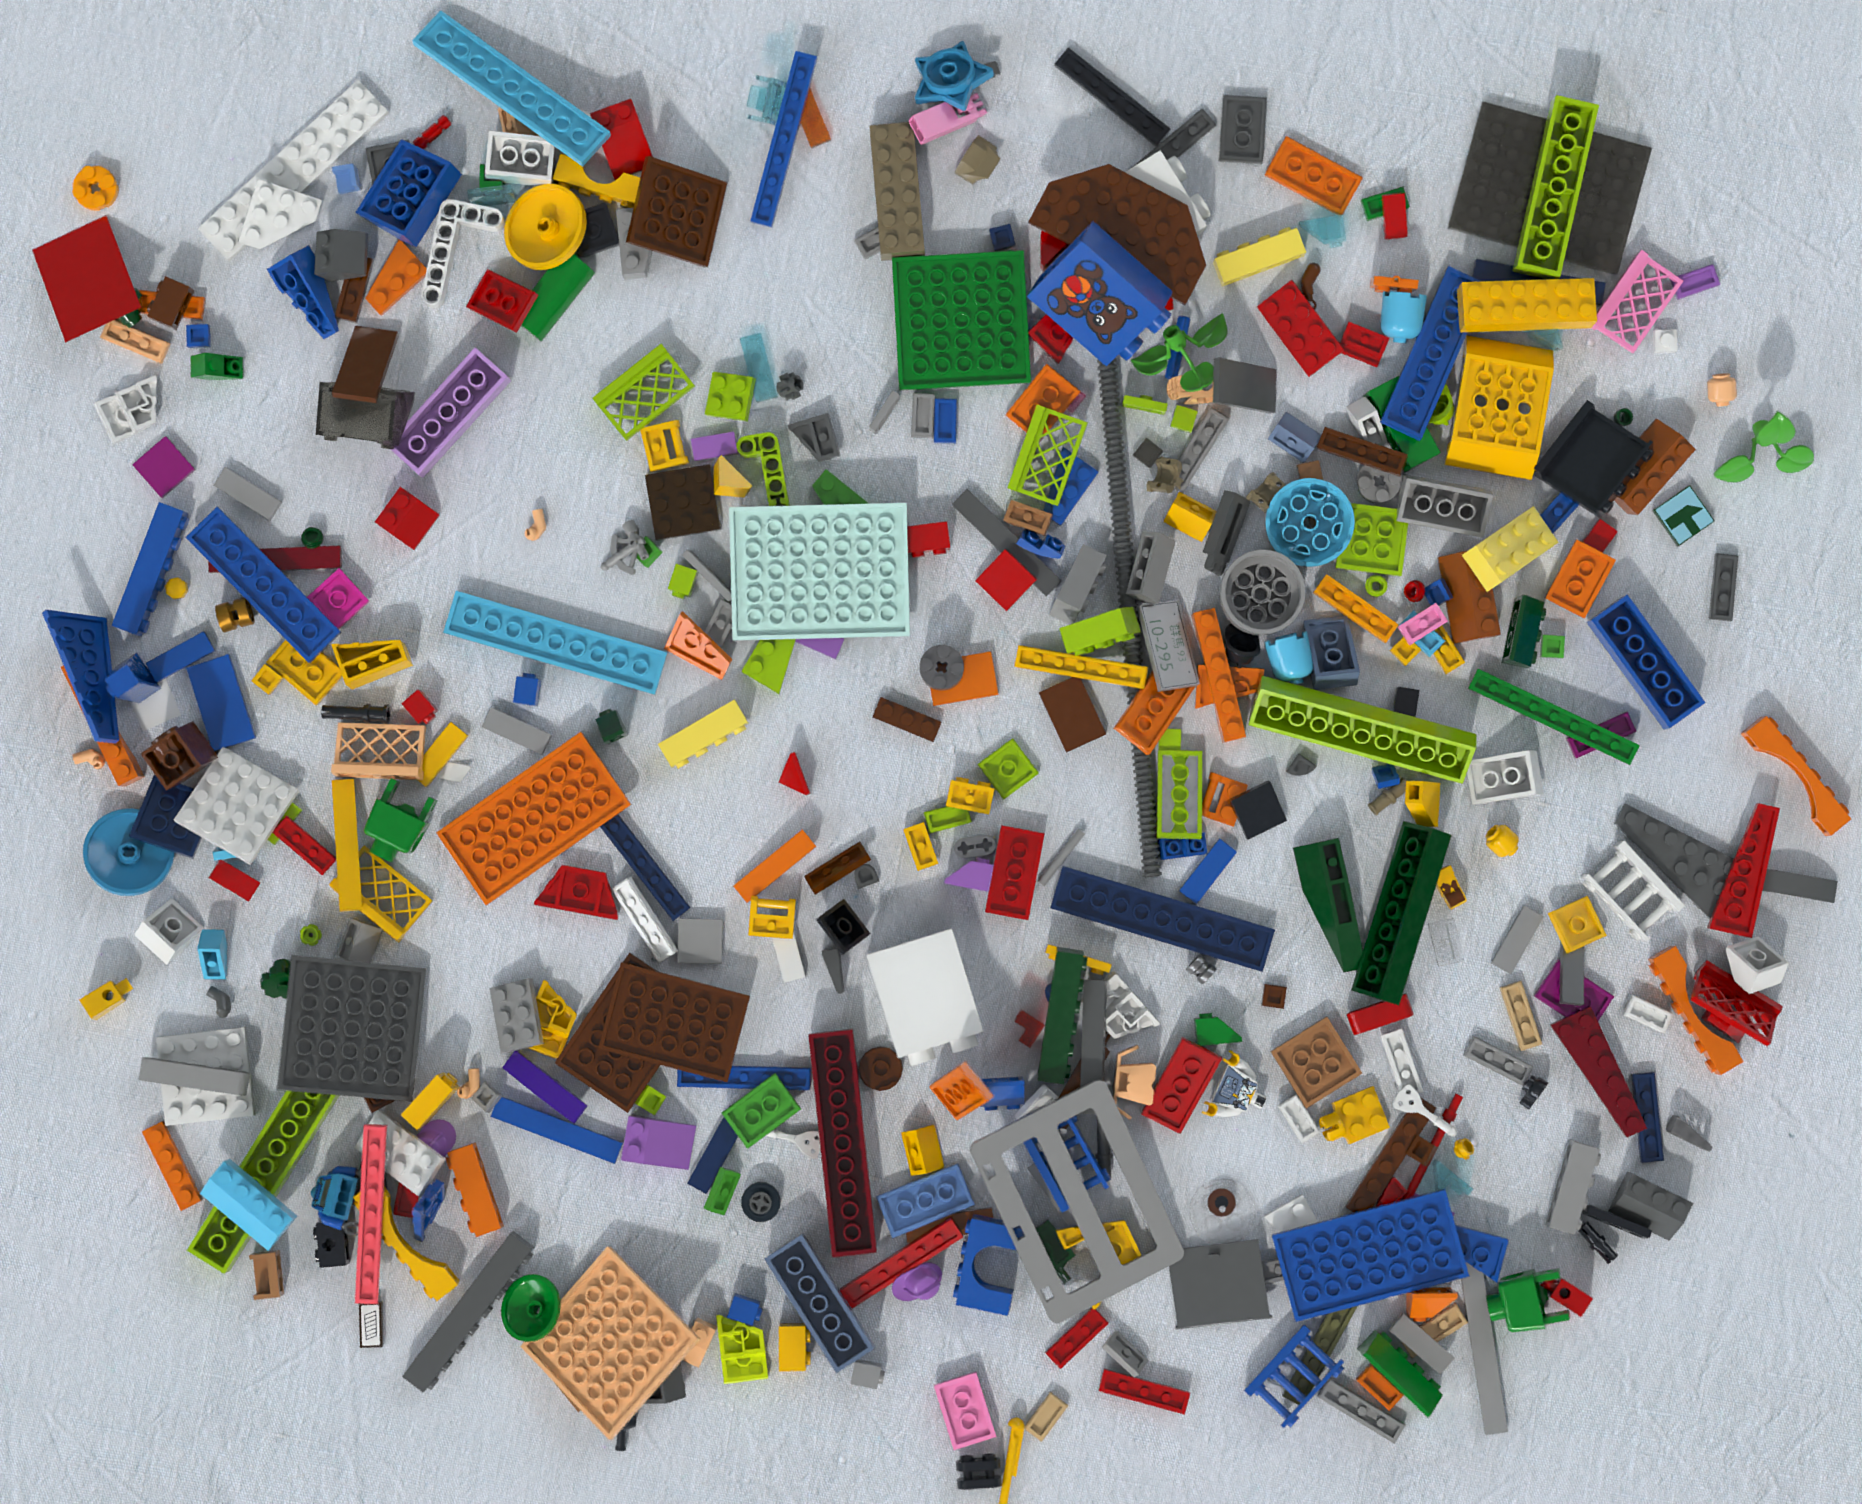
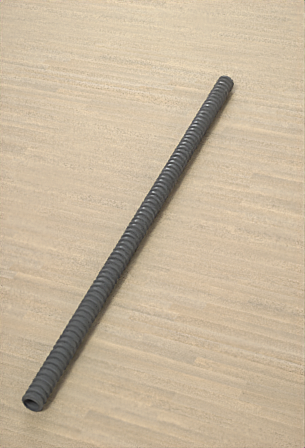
M1117 359L1112 360L1107 366L1097 360V363L1100 365L1098 366L1100 371L1098 377H1101V380H1099V384H1101L1099 390L1102 391L1100 397L1103 399L1101 400L1103 405L1101 411H1104V414H1102V418H1104L1102 424L1105 425L1103 431L1106 433L1104 434L1106 439L1104 445H1107V448H1105V452H1107L1105 458L1108 459L1106 465L1109 467L1107 469L1109 473L1107 479H1110V482H1108V486H1110L1108 492L1111 493L1109 499L1112 501L1110 503L1112 507L1110 513H1113V516H1111V520H1113L1111 526L1114 527L1112 534L1115 535L1113 537L1115 541L1113 547L1116 548L1114 560L1117 561L1115 568L1118 569L1116 571V575H1118L1116 581L1119 582L1117 585L1119 592L1117 594L1120 595L1118 602L1121 603L1119 608L1133 607L1137 621H1139L1140 619L1137 617L1138 611L1136 610L1138 604H1136L1137 600L1126 594L1134 565L1132 562L1134 556L1131 553L1134 551L1131 549V546H1133V542H1130V539H1132V535H1130L1132 529L1129 528L1131 522L1128 520L1130 518V515H1128L1130 508H1127V505H1129V501H1127L1129 495L1126 494L1128 488L1125 486L1127 484L1125 480L1127 474H1124V471H1126V467H1124L1126 461L1123 460L1125 453L1122 452L1124 450L1122 446L1124 440L1121 439L1123 437V433H1121L1123 427L1120 426L1122 419L1119 418L1121 416V412H1119L1121 406L1118 405L1120 403V399H1118L1120 393L1117 392L1119 385L1116 384L1118 382V378H1116L1118 372L1115 371L1117 369L1115 364ZM1141 632L1134 634V639L1122 642L1124 643L1122 650H1125V653H1123V657H1125L1124 663L1143 666L1141 665V662H1143L1141 655L1143 653L1140 652L1142 645L1139 644ZM1126 688V691H1128L1126 696L1129 698L1127 705L1131 703L1139 688ZM1131 743V746H1133L1131 752L1134 753L1132 760L1135 762L1133 763V766H1135L1133 773H1136V777H1134L1136 784H1134V787H1137L1135 794L1138 796L1136 798V801H1138L1136 808H1139V811H1137V815H1139L1137 821H1140L1138 828L1141 830L1139 832V835H1141L1139 842H1142V846H1140L1142 853L1140 855L1143 856L1141 863L1144 864L1142 866V870H1144L1142 876L1145 878L1158 877L1162 875V872L1159 870L1161 868V865H1159L1161 858H1158V854H1160L1158 848L1160 845L1157 844L1159 840L1156 836L1157 824H1155V820H1157V817L1154 814L1157 813L1154 810L1156 803L1153 802V799H1155V796H1153L1155 789H1152L1154 782L1151 780L1154 778L1151 775L1153 769L1150 768V765H1152V762H1150L1152 755H1146Z

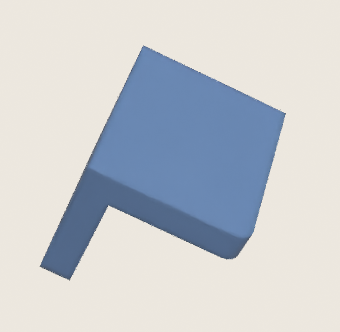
M353 163L332 167V172L336 176L339 194L361 191L358 169Z

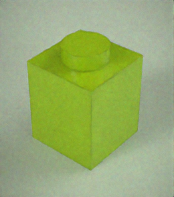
M676 564L668 586V590L672 591L671 595L680 599H684L685 596L691 597L699 572Z

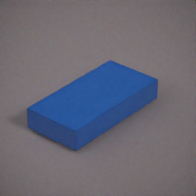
M935 398L934 443L956 444L957 399Z

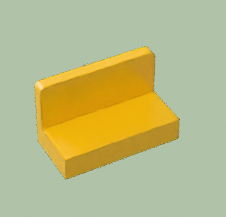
M1179 492L1164 519V523L1202 542L1214 521L1217 511Z
M935 1125L901 1132L911 1176L927 1174L944 1168Z

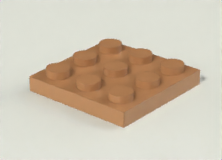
M1327 1016L1270 1051L1305 1108L1310 1107L1362 1074V1071Z

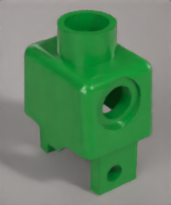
M393 778L390 779L381 799L375 800L364 827V833L375 839L369 852L392 863L398 851L402 853H413L431 824L427 821L438 801L428 797L419 817L415 813V808L406 803L399 806L391 804L390 802L400 784V781Z
M1556 1268L1535 1272V1269L1502 1277L1498 1285L1499 1293L1486 1295L1491 1321L1505 1319L1510 1332L1546 1329L1547 1324L1570 1320L1569 1310L1545 1314L1544 1306L1549 1297L1547 1289L1539 1284V1282L1559 1279L1561 1276L1560 1269Z

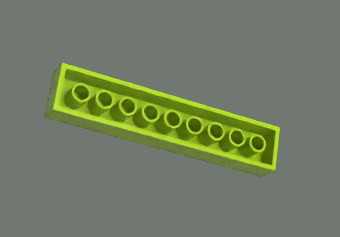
M1263 675L1249 716V726L1461 784L1464 782L1476 750L1477 734Z
M286 1091L239 1167L272 1195L277 1197L340 1095ZM214 1206L187 1251L225 1274L232 1269L251 1236Z

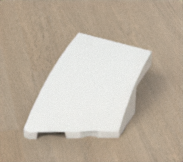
M156 375L139 381L136 385L118 391L115 395L94 403L112 444L127 439L156 423Z
M1115 971L1104 979L1107 980L1106 1031L1114 1039L1125 1036L1127 1033L1139 1032L1142 1028L1152 1025L1155 1027L1160 1024L1151 1011Z

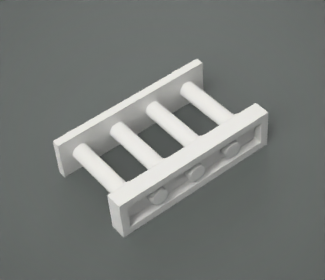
M1624 840L1618 841L1613 846L1616 849V855L1593 877L1589 874L1581 876L1584 880L1583 885L1591 893L1593 891L1597 893L1630 929L1629 934L1636 941L1647 942L1649 938L1644 932L1665 912L1671 910L1679 912L1685 905ZM1627 861L1632 867L1630 869L1631 872L1610 892L1606 893L1599 883L1621 862ZM1642 877L1647 883L1645 885L1646 888L1622 910L1614 899L1635 879ZM1657 893L1662 899L1661 905L1637 926L1629 916L1652 894L1655 895Z

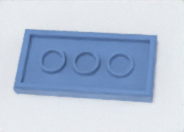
M958 1163L876 1196L892 1239L975 1205Z

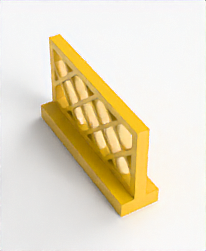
M364 845L359 850V859L366 852L372 857L373 866L360 867V871L373 870L374 882L361 883V886L374 885L375 897L365 898L361 890L362 910L359 911L399 943L433 900L380 857L370 853V849ZM375 861H377L380 864V866H375ZM376 869H387L390 880L377 881ZM392 874L398 879L392 880ZM338 877L334 878L329 884L330 888L338 893ZM403 882L406 885L407 894L394 895L393 883ZM390 883L391 896L378 897L377 885ZM409 888H410L412 891H414L415 893H411V894H410V893H409ZM420 896L426 902L421 908L411 909L410 897ZM407 897L408 909L395 911L394 898ZM391 899L392 911L382 912L379 909L378 900ZM376 900V906L370 901ZM411 912H416L413 917L411 916ZM409 913V922L404 928L396 923L395 914ZM393 914V920L387 915Z

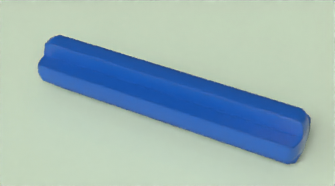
M1179 316L1176 325L1181 331L1184 330L1188 334L1191 320L1189 317ZM1171 349V358L1168 359L1165 372L1166 379L1178 376L1183 356L1181 351L1176 352Z

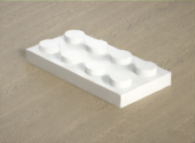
M377 1110L369 1124L387 1125L385 1171L417 1196H423L426 1188L431 1184L446 1158L382 1110ZM363 1134L354 1147L361 1153L363 1149Z

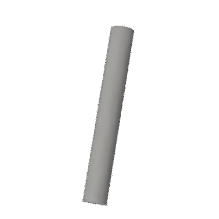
M1077 829L1039 878V883L1043 886L1047 884L1085 833Z

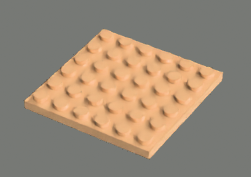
M607 1246L560 1300L559 1318L551 1332L538 1341L524 1342L520 1347L609 1440H613L701 1338L611 1247Z

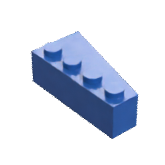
M138 653L117 665L104 679L108 684L106 689L113 698L116 696L119 699L141 703L161 689Z

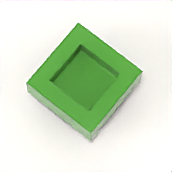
M645 536L646 544H644V547L649 557L641 560L639 554H637L636 558L645 567L649 568L663 552L649 537Z
M1541 635L1540 657L1563 659L1565 636Z

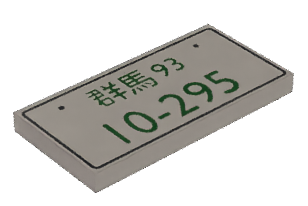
M1179 600L1138 606L1137 611L1158 692L1198 686L1200 682Z

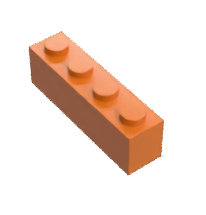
M476 1142L447 1152L446 1162L450 1170L453 1169L456 1178H453V1183L456 1190L461 1192L463 1199H460L463 1211L468 1213L470 1220L467 1221L470 1232L478 1237L504 1227Z

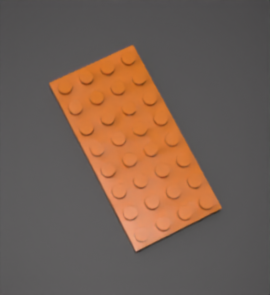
M579 732L440 829L436 834L484 904L488 905L632 804L582 732Z

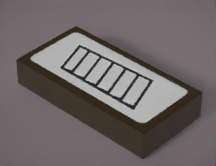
M382 1301L378 1302V1304H359L360 1348L384 1346Z

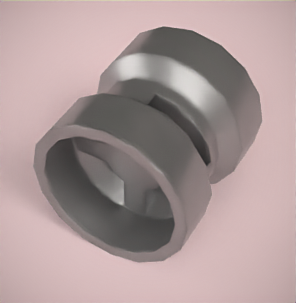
M1199 954L1186 970L1190 974L1197 976V981L1203 985L1217 968L1213 964H1208L1206 958Z

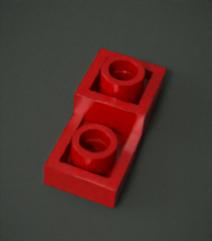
M223 860L217 862L208 877L248 902L260 885L259 881Z

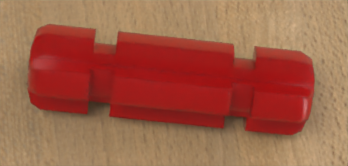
M442 115L437 120L438 122H434L428 127L421 137L418 136L413 141V144L425 149L428 142L429 144L443 133V129L446 130L451 126L450 120L445 115Z

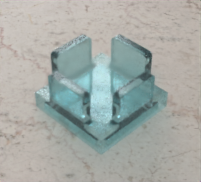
M756 75V80L769 83L768 88L751 85L747 107L761 111L763 114L762 117L748 114L747 119L776 126L787 83L779 79Z

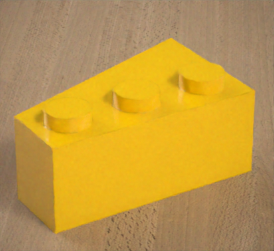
M401 640L373 641L372 643L354 642L352 644L340 645L331 644L344 682L351 690L413 666L408 649Z

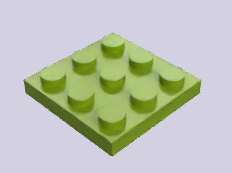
M1350 503L1354 512V531L1349 545L1336 558L1335 568L1401 577L1408 523L1396 521L1397 509Z

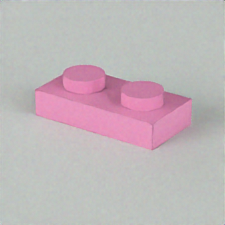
M1437 603L1398 626V629L1410 646L1448 622Z

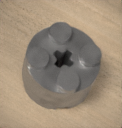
M933 646L923 654L920 660V675L924 683L932 689L940 691L952 689L961 681L963 676V659L958 651L950 646ZM938 663L942 665L947 664L945 673L936 671Z

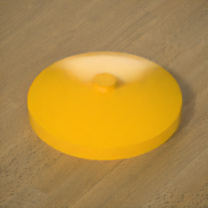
M543 184L528 190L513 204L506 218L504 239L509 253L519 263L534 270H547L561 265L576 252L584 238L587 223L584 206L572 191L558 184Z

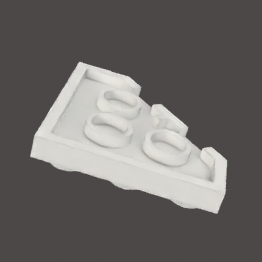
M257 178L238 242L261 249L315 222L322 200Z

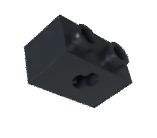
M322 1221L317 1222L316 1227H313V1238L317 1240L318 1249H315L316 1263L319 1262V1268L348 1265L350 1263L349 1242L345 1229L339 1230L323 1224ZM330 1238L332 1239L331 1242L335 1241V1245L330 1248L331 1245L327 1246L326 1243Z

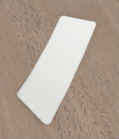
M448 762L435 778L461 782L471 769V766Z

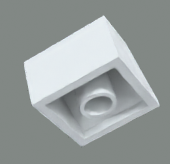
M171 898L141 923L135 936L167 965L186 949L204 927Z
M1759 936L1726 947V954L1734 981L1749 994L1782 982L1789 962Z

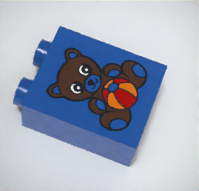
M1092 221L1038 277L1027 297L1100 362L1107 366L1118 355L1125 361L1130 359L1143 343V340L1138 335L1145 328H1148L1155 334L1163 327L1171 316V313L1165 306L1173 291Z

